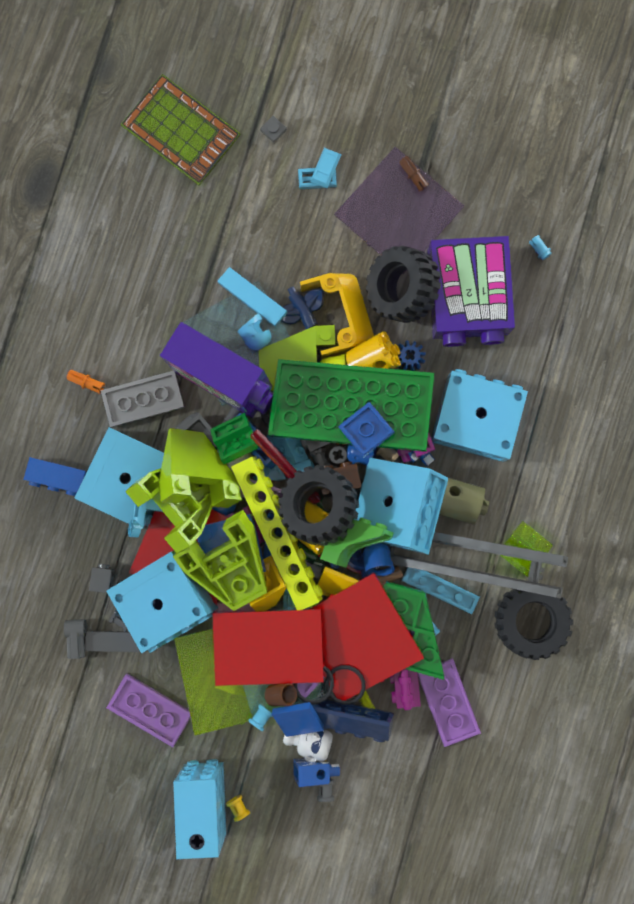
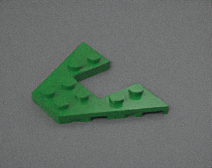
M386 581L383 585L384 590L407 629L415 631L413 639L424 656V659L405 669L444 680L445 675L426 592Z

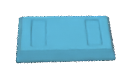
M324 148L310 182L328 188L341 154Z

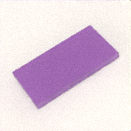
M453 658L442 662L445 675L444 680L418 673L419 681L444 747L481 734Z
M128 673L124 676L106 707L171 747L175 746L194 713Z

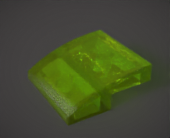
M524 521L517 526L503 544L546 553L553 547L552 543ZM500 555L525 576H529L531 561Z

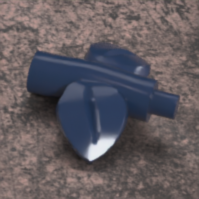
M294 286L290 287L288 292L291 303L283 306L287 310V314L281 322L294 325L302 320L305 329L317 326L318 324L313 312L320 310L323 306V289L310 290L303 297L301 292H297Z

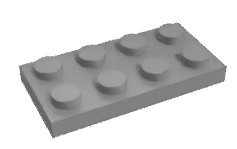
M174 371L101 390L111 428L185 408Z

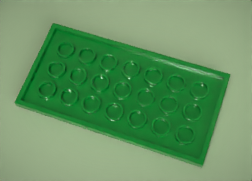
M278 359L268 436L351 444L338 426L370 402L395 431V434L378 447L426 452L434 373Z

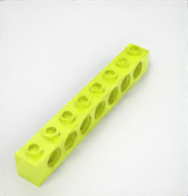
M252 456L231 466L296 609L303 610L319 603L322 600V590L314 582V572L310 566H307L305 562L306 555L303 549H299L296 543L298 538L291 535L287 531L288 528L284 527L281 522L283 518L279 516L278 512L281 509L278 504L279 497L277 494L274 495L271 489L273 487L271 479L265 476L262 460L257 458V456ZM251 473L256 474L258 477L256 484L250 481ZM259 491H263L266 494L265 501L259 500ZM267 509H271L274 512L273 519L267 517ZM276 527L282 529V537L275 535L274 530ZM284 545L290 547V555H286L283 552ZM291 564L299 566V573L291 570ZM300 582H305L308 585L307 591L300 589Z

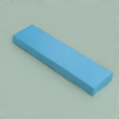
M230 267L217 281L218 284L257 314L259 313L261 317L274 327L287 314V310Z
M407 567L401 580L470 614L473 613L480 598L424 570Z

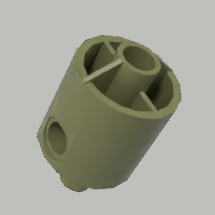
M448 477L439 515L474 525L479 515L485 516L488 510L489 501L484 499L485 488Z

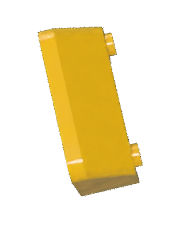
M328 273L300 282L301 292L322 287L327 293L339 291L350 326L339 331L337 335L339 346L321 351V359L347 353L352 348L374 337L358 280L354 275Z

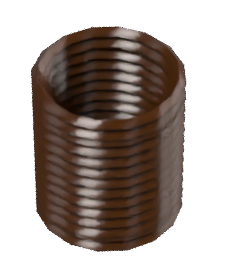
M271 684L265 690V700L270 706H292L297 698L296 688L292 684Z

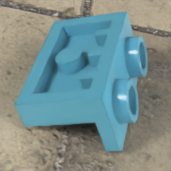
M266 436L285 455L284 457L291 465L308 459L300 439Z

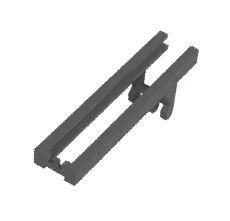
M434 532L432 542L531 561L528 581L395 555V546L388 545L391 560L395 565L556 598L562 597L563 588L540 584L539 580H543V575H540V572H544L542 563L567 567L568 557Z

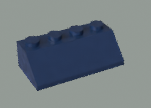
M330 699L319 704H312L324 724V730L328 728L335 730L339 734L352 733L358 738L371 737L377 742H385L390 739L394 718L393 712L354 704L341 705Z

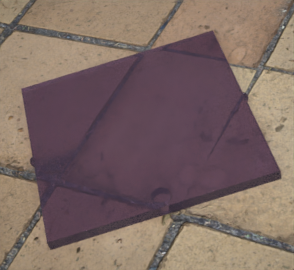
M396 147L391 150L334 214L364 240L367 246L372 247L381 256V253L386 249L390 250L393 246L401 245L424 252L429 247L431 240H435L464 208L461 202L421 168L420 173L429 183V186L425 187V190L419 192L412 180L407 178V173L399 164V161L406 155Z

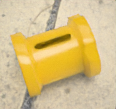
M241 795L235 796L226 803V806L230 807L234 815L235 822L242 820L250 814V811L246 809L241 800Z

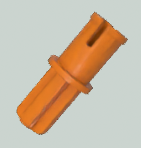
M70 370L67 374V380L80 385L83 389L87 388L98 394H101V390H104L102 387H105V383L91 378L88 374L83 375L74 370Z

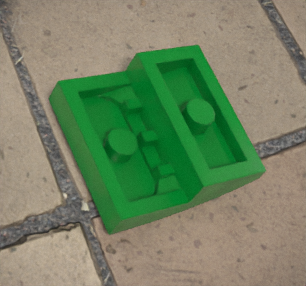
M245 413L210 429L213 442L217 446L220 460L224 465L259 448L250 437L253 430Z

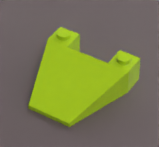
M335 325L314 326L259 350V367L264 370L273 386L270 391L274 392L278 359L317 362L316 347L335 346Z
M170 428L158 482L160 502L178 504L191 496L190 483L209 485L212 507L229 508L241 501L240 486L235 475L227 464L224 465L221 462L219 453L205 433Z
M160 468L149 472L137 480L125 492L138 507L151 498L155 501L175 526L164 539L176 553H179L190 547L203 532L212 510L209 485L190 483L191 496L178 504L160 502L158 485Z
M244 510L226 519L222 529L230 539L205 554L197 541H195L190 547L179 553L175 552L173 558L186 575L233 611L267 593L255 528Z

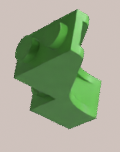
M361 517L359 521L353 519L352 523L355 525L352 530L348 528L345 538L339 536L338 542L334 544L328 542V545L324 546L320 559L347 568L351 556L358 549L389 541L394 533L388 531V526L376 522V525L373 526L370 525V520Z

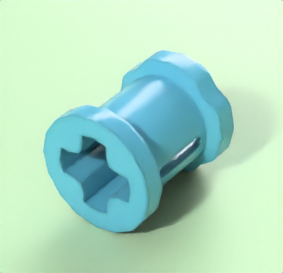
M259 704L258 711L248 721L263 732L264 725L273 716L270 710Z

